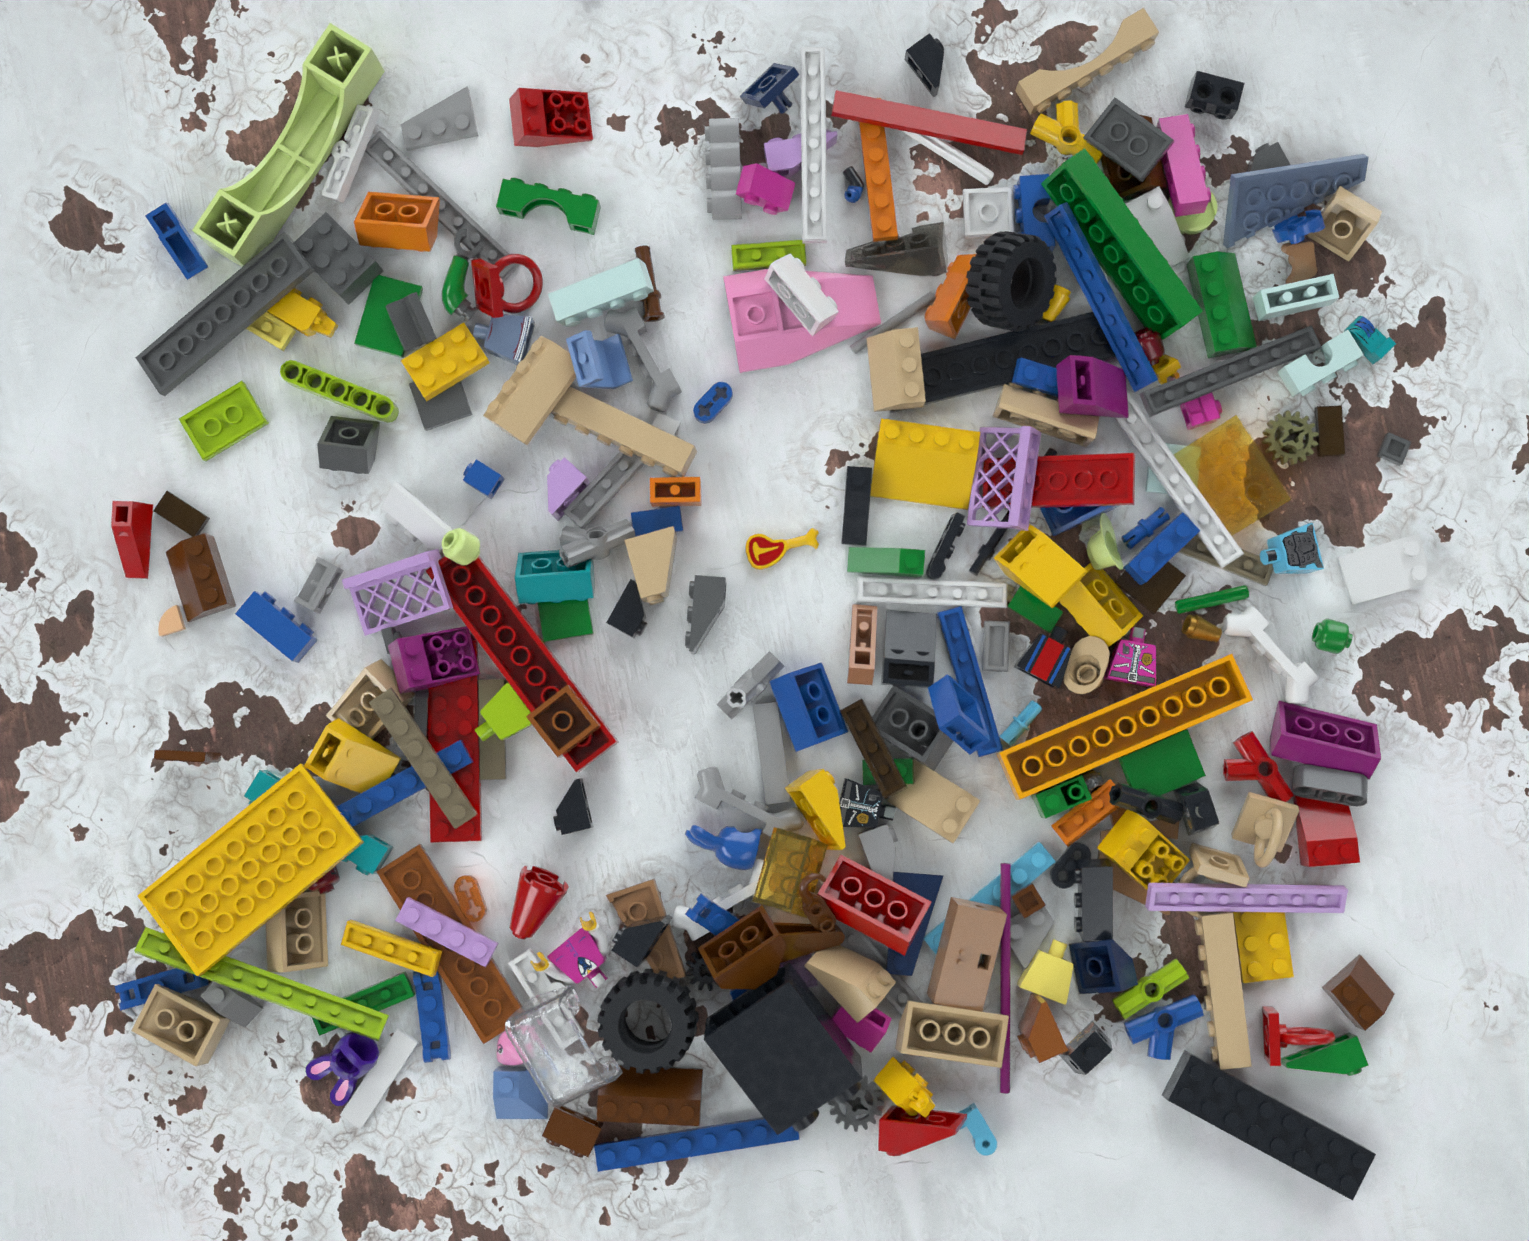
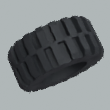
M1009 231L997 232L983 241L984 245L981 244L975 252L977 254L970 261V271H967L966 276L968 278L966 293L969 296L967 301L968 305L972 307V313L982 324L1019 332L1035 325V322L1040 321L1043 317V312L1048 310L1050 299H1053L1055 293L1053 289L1057 281L1055 277L1057 268L1053 262V253L1040 237Z
M645 969L643 973H640L638 970L631 972L628 977L624 976L612 987L601 1004V1011L598 1014L597 1022L600 1024L598 1035L600 1038H604L602 1046L605 1051L610 1049L612 1052L610 1058L615 1063L618 1059L624 1063L622 1067L627 1070L632 1066L636 1068V1073L644 1074L646 1069H650V1073L653 1074L659 1073L661 1068L667 1070L673 1067L676 1061L679 1062L684 1057L696 1035L699 1015L695 1011L697 1006L695 998H690L689 993L691 991L686 985L682 987L679 984V978L674 976L671 979L666 976L667 972L660 970L659 973H653V969ZM638 1000H651L660 1004L670 1016L672 1023L670 1033L666 1038L654 1042L638 1038L631 1032L626 1023L625 1014L627 1008Z

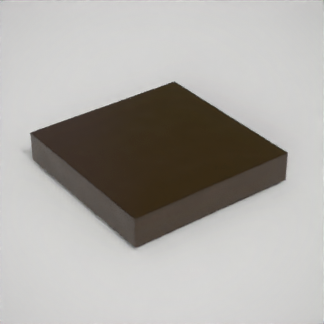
M1168 561L1142 585H1139L1126 570L1117 579L1115 584L1154 615L1186 575Z

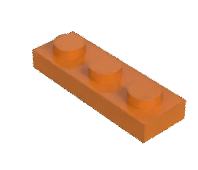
M1111 779L1090 794L1091 800L1075 806L1051 825L1067 847L1119 808L1110 803L1109 792L1112 786H1115Z

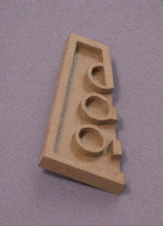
M655 878L606 895L626 926L636 921L667 915ZM669 923L646 960L654 973H659L662 970L667 972L666 976L671 979L674 976L682 978L686 976V971Z

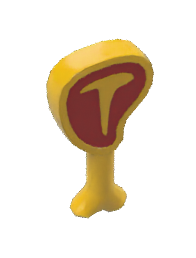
M811 528L807 534L787 540H773L763 534H754L746 541L745 549L748 562L756 570H763L777 564L789 549L804 545L817 549L819 543L816 538L819 532Z

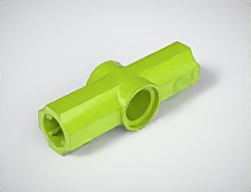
M1174 959L1151 975L1140 978L1138 985L1130 987L1113 998L1112 1001L1122 1017L1127 1019L1151 1002L1159 1001L1165 993L1189 977L1179 961ZM1151 982L1155 983V992L1151 995H1146V985Z

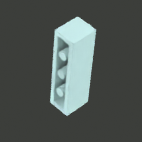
M637 258L551 292L548 296L556 321L566 327H573L580 324V320L587 317H599L603 314V311L610 308L613 310L622 308L626 302L633 299L634 301L645 299L649 293L654 292L646 264Z

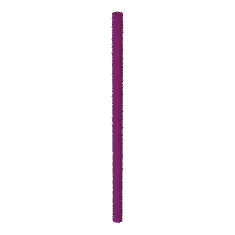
M1000 863V908L1007 914L1000 941V1014L1009 1016L1002 1067L1000 1068V1093L1008 1094L1010 1093L1011 863Z

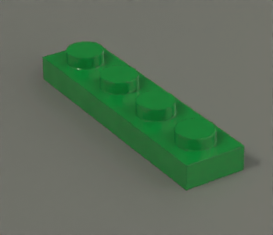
M405 971L342 998L380 1011L414 997L415 992ZM312 1017L319 1036L340 1028Z

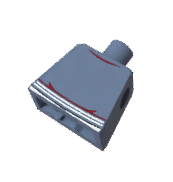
M503 315L504 317L499 318L491 317L489 325L475 324L473 337L485 340L484 349L489 354L515 365H518L527 355L535 327L532 317Z

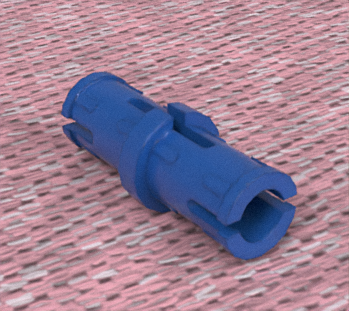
M1159 507L1158 510L1145 520H1139L1136 527L1121 536L1123 543L1133 538L1126 545L1129 549H1132L1145 537H1151L1154 534V530L1169 521V514L1166 513L1161 518H1158L1166 511L1164 508Z

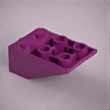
M1069 355L1056 365L1059 413L1129 418L1126 375L1122 368L1094 357Z
M467 626L398 638L388 645L400 694L424 690L480 674Z

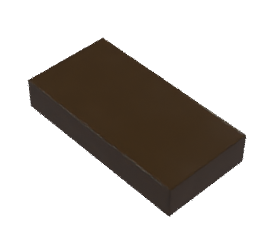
M1342 405L1315 407L1316 432L1319 433L1316 436L1318 457L1345 455Z
M169 491L165 492L153 512L192 537L199 535L210 519Z

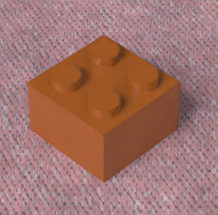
M569 685L563 687L526 716L557 758H562L601 727L600 723Z

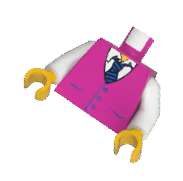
M589 912L591 918L589 921H584L580 917L582 928L547 956L549 960L545 958L542 952H538L537 955L541 961L539 963L530 961L536 971H543L552 978L569 984L574 982L578 984L586 977L596 988L605 982L608 978L599 966L607 960V934L596 922L594 913Z

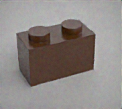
M557 1103L542 1137L547 1138L546 1142L555 1147L562 1145L569 1148V1152L574 1156L583 1158V1156L589 1157L603 1123Z

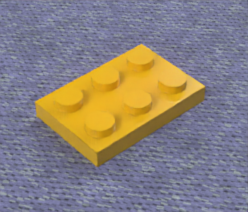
M464 322L401 360L426 401L490 364Z
M1232 912L1241 982L1250 983L1294 977L1285 912Z

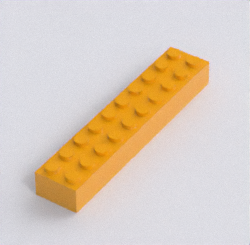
M1230 654L1001 751L996 755L1015 799L1020 800L1253 701V698L1233 654Z

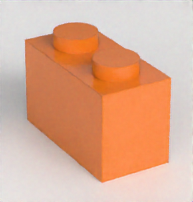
M700 477L650 478L651 506H702Z

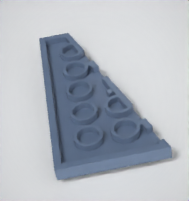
M1365 154L1231 174L1223 246L1228 249L1234 246L1236 241L1244 237L1248 239L1254 236L1256 231L1266 226L1272 227L1303 212L1305 207L1313 203L1317 205L1323 202L1324 198L1335 193L1339 186L1347 190L1365 181L1369 157Z

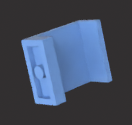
M584 330L566 339L579 387L616 389L633 381L620 334L600 341L593 339L591 331Z

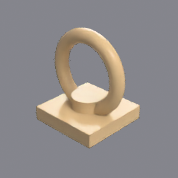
M1248 792L1231 833L1232 839L1254 845L1256 865L1261 868L1267 867L1274 859L1276 853L1282 852L1299 813V808L1294 804Z
M1196 843L1191 844L1189 854L1194 867L1182 876L1179 883H1191L1196 877L1203 875L1214 882H1227V884L1247 887L1250 878L1240 856ZM1186 911V912H1188V913L1191 914L1192 916L1198 918V912H1205V911Z

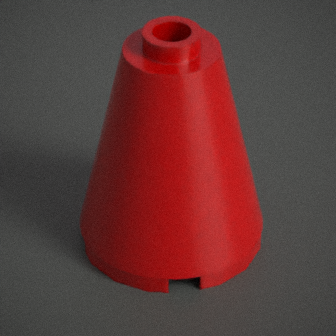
M527 866L521 869L509 926L515 937L522 940L533 937L565 896L569 886L565 881L563 885L558 882V875L537 866H533L531 870H527Z

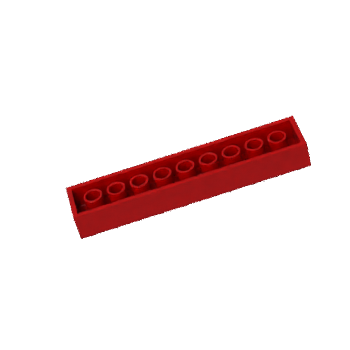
M445 556L440 559L438 563L453 609L530 712L537 709L563 687L569 685L600 723L601 727L564 755L574 771H582L619 743L482 558L478 556L476 560L468 565H460ZM430 567L426 570V573L433 581L434 574Z

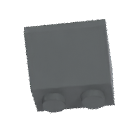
M331 416L317 443L319 468L332 471L354 472L356 474H369L375 461L380 422Z

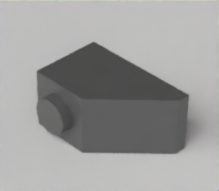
M1279 142L1272 145L1266 143L1255 150L1256 154L1250 160L1247 172L1291 164Z

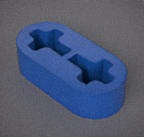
M726 382L715 383L698 400L693 409L694 416L698 422L710 423L730 403L733 393L729 384ZM726 389L727 398L720 397L715 402L714 399L717 397L716 390L722 391ZM711 403L712 406L709 409L710 416L703 415L700 417L699 408L701 406L706 408Z

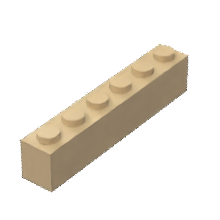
M572 387L567 389L551 412L554 416L553 419L560 424L567 425V423L576 426V431L586 436L591 433L597 436V440L606 446H610L612 443L618 446V450L627 456L632 457L635 454L642 457L640 459L641 462L650 467H654V465L663 468L662 471L671 477H676L677 475L685 477L697 454L694 445Z
M1198 912V920H1195V931L1201 937V945H1198V956L1200 961H1204L1201 980L1203 986H1207L1208 996H1204L1205 1010L1210 1011L1211 1021H1207V1030L1209 1037H1213L1214 1046L1210 1047L1211 1060L1216 1062L1220 1070L1252 1067L1233 913Z

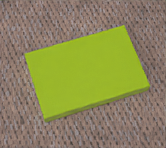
M240 381L179 418L180 423L205 462L269 424L243 381Z

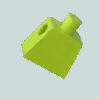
M509 682L480 711L486 721L477 727L475 732L483 742L495 733L503 741L532 726L526 717L531 713Z

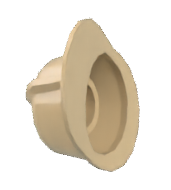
M1088 636L1082 638L1074 645L1063 677L1064 684L1070 691L1077 694L1092 692L1102 684L1110 656L1108 646L1102 639Z

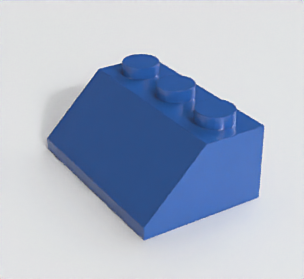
M822 662L769 681L796 752L848 733Z

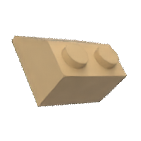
M1339 186L1321 212L1325 228L1319 232L1309 233L1307 236L1345 260L1350 261L1378 224L1382 211Z

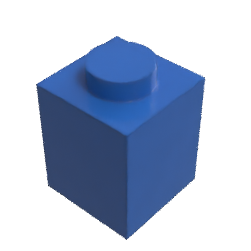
M477 459L474 463H470L463 473L465 476L463 481L491 500L505 480L502 475Z

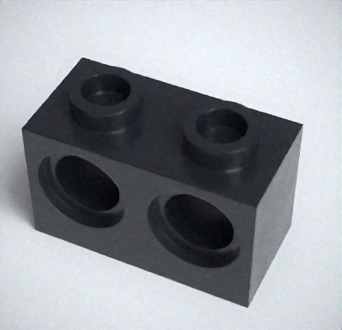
M1196 71L1191 79L1184 107L1189 108L1194 113L1212 114L1221 120L1232 119L1238 111L1245 83ZM1197 91L1204 92L1207 98L1200 97ZM1221 97L1228 98L1230 104H1225Z

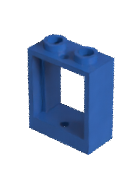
M947 674L928 687L937 724L943 733L969 755L990 741L978 700Z

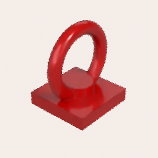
M510 254L499 259L494 265L483 259L471 260L476 308L493 318L504 317L503 311L520 313L531 308L539 299L543 288V278L538 265L531 258L521 254ZM512 264L525 266L531 272L533 278V287L529 296L519 303H509L502 299L504 296V284L499 274L504 268Z
M1262 1006L1264 1058L1270 1066H1281L1280 1048H1287V1044L1324 1045L1334 1042L1336 1038L1332 1031L1326 1029L1286 1027V1024H1279V1013L1273 1006Z

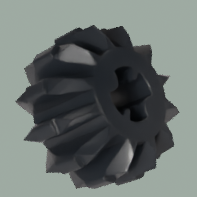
M693 952L691 956L696 962L691 960L686 962L687 966L694 968L685 972L686 976H695L689 983L694 985L699 981L698 990L702 991L704 983H707L708 990L712 991L713 981L719 987L711 974L707 972L705 974L701 973L703 968L701 965H706L702 955L700 957L696 952Z

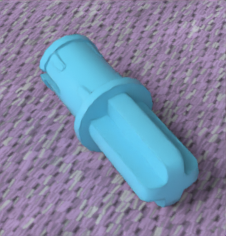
M1033 700L1030 701L1017 718L1013 717L1014 720L999 737L1012 747L1025 730H1029L1028 726L1042 711L1041 706Z

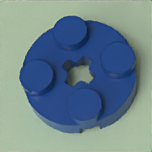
M1305 211L1306 216L1298 217L1295 215L1274 226L1275 229H1272L1277 243L1289 240L1290 244H1296L1305 239L1304 235L1323 230L1325 224L1321 211Z

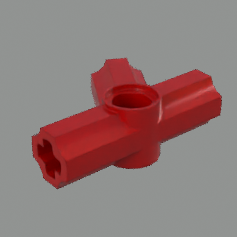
M1253 731L1240 736L1232 742L1243 759H1224L1223 775L1225 781L1257 780L1267 797L1287 802L1294 796L1279 773L1276 762L1268 756ZM1262 762L1266 763L1268 767V772L1264 776L1258 770Z

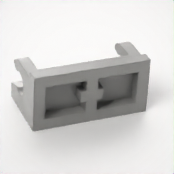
M317 557L315 566L294 601L320 614L344 570Z

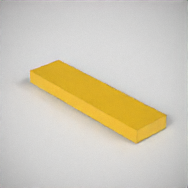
M354 920L347 921L341 945L430 977L436 975L442 954L440 950Z

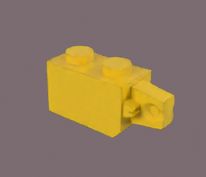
M296 288L292 289L267 310L272 316L308 337L315 335L317 332L332 338L338 328V325L321 308L323 304L312 297L306 300L301 297L302 292Z
M892 1057L873 1081L898 1107L903 1108L910 1116L919 1113L926 1118L935 1107L931 1099L933 1094L926 1087L929 1083L918 1073L914 1075L913 1073L916 1069L906 1060H903L901 1063Z

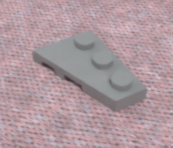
M468 86L401 124L407 151L478 136Z

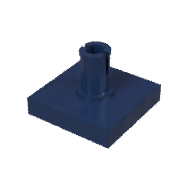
M773 63L740 95V98L745 104L764 109L773 102L779 113L783 114L788 110L786 106L791 108L793 104L784 94L783 90L800 74L795 67Z

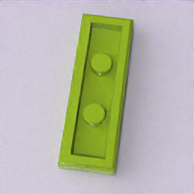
M802 240L731 245L733 271L769 269L771 263L788 254L798 258L806 266L805 244L802 243Z

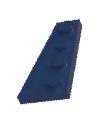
M893 871V882L931 901V905L905 956L888 947L886 971L889 974L913 975L944 875Z

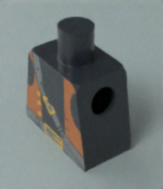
M1092 1021L1066 1045L1068 1051L1059 1054V1056L1075 1073L1086 1075L1113 1049L1111 1040Z

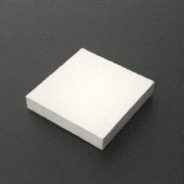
M1012 187L963 189L965 239H987L989 236L1000 231L1014 232Z

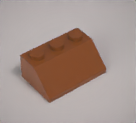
M1031 993L1018 1026L1021 1034L1017 1038L1026 1054L1030 1058L1034 1057L1041 1063L1068 1051L1047 1002L1040 995Z

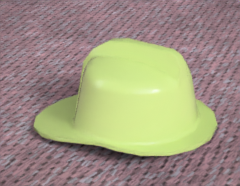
M1101 513V529L1089 539L1087 544L1088 557L1095 570L1115 565L1119 569H1123V562L1118 552L1113 526L1105 513Z

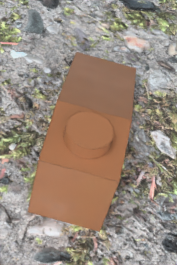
M852 605L847 683L872 685L877 606Z

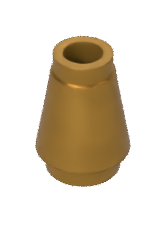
M1188 615L1184 620L1182 633L1187 638L1217 643L1222 635V629L1198 615Z

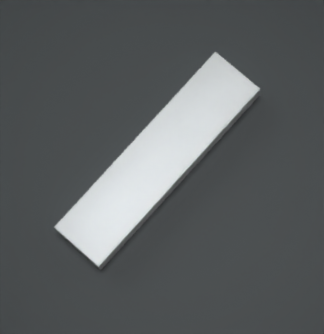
M397 1028L379 1055L376 1065L367 1073L340 1116L359 1129H362L419 1041L402 1029Z

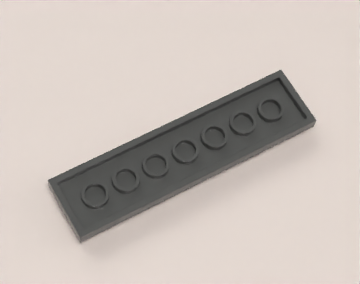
M283 232L135 358L158 393L166 396L312 274L314 270L290 236Z

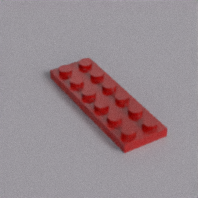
M1134 453L1038 456L1031 508L1134 505ZM1012 457L1003 465L1008 474L1015 469L1016 461ZM987 458L984 461L985 473L996 465L991 458ZM1000 469L990 477L995 486L1005 478ZM987 481L983 483V497L992 490ZM1008 482L999 490L1005 499L1012 493L1013 486ZM995 494L986 503L991 509H995L1002 501Z

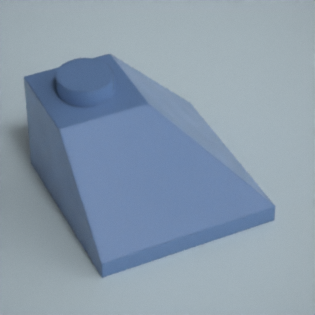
M498 1066L493 1071V1101L496 1118L548 1119L549 1067H534L532 1069L531 1067Z

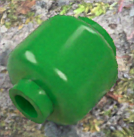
M1329 618L1322 620L1321 623H1316L1312 633V641L1315 642L1316 648L1333 654H1339L1344 648H1349L1353 635L1349 633V627L1346 623Z

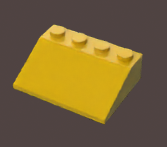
M881 418L870 497L968 510L980 432Z

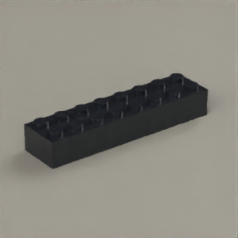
M1184 1050L1162 1093V1096L1169 1102L1352 1201L1376 1155L1357 1142L1229 1073L1220 1070Z

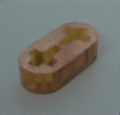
M472 875L459 877L455 881L454 890L462 913L468 921L478 922L487 913V906L479 883ZM464 879L467 883L471 882L473 884V887L469 889L471 897H468L466 890L461 891L460 889ZM471 899L476 907H481L478 917L474 914H469L468 910L472 908Z

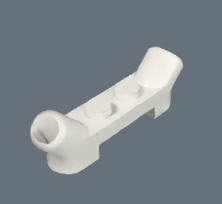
M1249 606L1242 614L1228 613L1223 619V632L1227 636L1248 637L1253 643L1251 646L1260 656L1264 655L1270 661L1269 667L1276 674H1281L1286 679L1285 700L1291 704H1306L1309 701L1310 687L1319 680L1316 673L1305 661L1298 662L1295 665L1263 631L1270 623L1257 609Z
M757 859L753 866L749 884L743 887L740 883L728 890L730 895L721 900L717 896L712 901L727 910L751 895L754 896L757 903H760L780 890L774 881L777 868L775 863ZM679 905L675 909L672 920L674 927L687 930L692 941L710 932L685 915L691 907Z

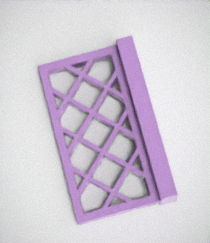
M1022 426L1021 428L980 427L979 447L971 489L967 525L1013 528L1028 531L1041 432L1031 426ZM987 434H995L999 440L989 449L986 445ZM1013 434L1020 435L1019 444L1011 449L1006 441ZM1003 445L1009 453L998 461L993 453ZM990 457L996 465L985 473L982 469L983 462ZM1013 457L1016 461V467L1008 474L1003 465ZM1000 469L1005 478L995 486L990 477ZM987 481L992 490L982 498L979 494V489ZM1010 482L1013 486L1012 493L1005 499L999 490ZM997 494L1002 502L992 511L986 502ZM984 506L989 514L982 521L975 520L976 511ZM1006 506L1010 511L1008 522H1001L996 515Z
M439 549L426 551L342 580L344 589H350L365 636L381 631V629L394 627L453 608L438 563V559H441ZM429 567L432 568L434 574L432 584L422 578L425 569ZM405 575L415 580L411 590L401 586ZM384 582L393 586L389 597L379 592ZM419 583L429 588L425 599L415 594ZM365 589L372 593L368 604L362 601L359 590ZM398 590L408 595L404 606L394 601ZM434 591L441 595L443 606L437 607L430 603ZM377 597L387 602L383 613L373 608ZM412 599L422 603L418 614L408 609ZM391 606L401 610L396 621L387 616ZM371 612L380 617L377 626L371 628L368 620Z

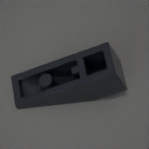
M847 466L841 544L866 546L872 468Z

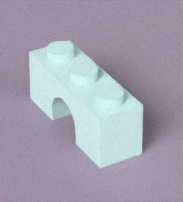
M1349 330L1321 346L1320 349L1325 357L1324 366L1318 367L1313 365L1305 354L1278 371L1292 397L1299 393L1305 396L1316 389L1314 384L1320 381L1326 384L1337 377L1335 372L1342 368L1347 372L1358 365L1356 360L1362 357L1363 353Z

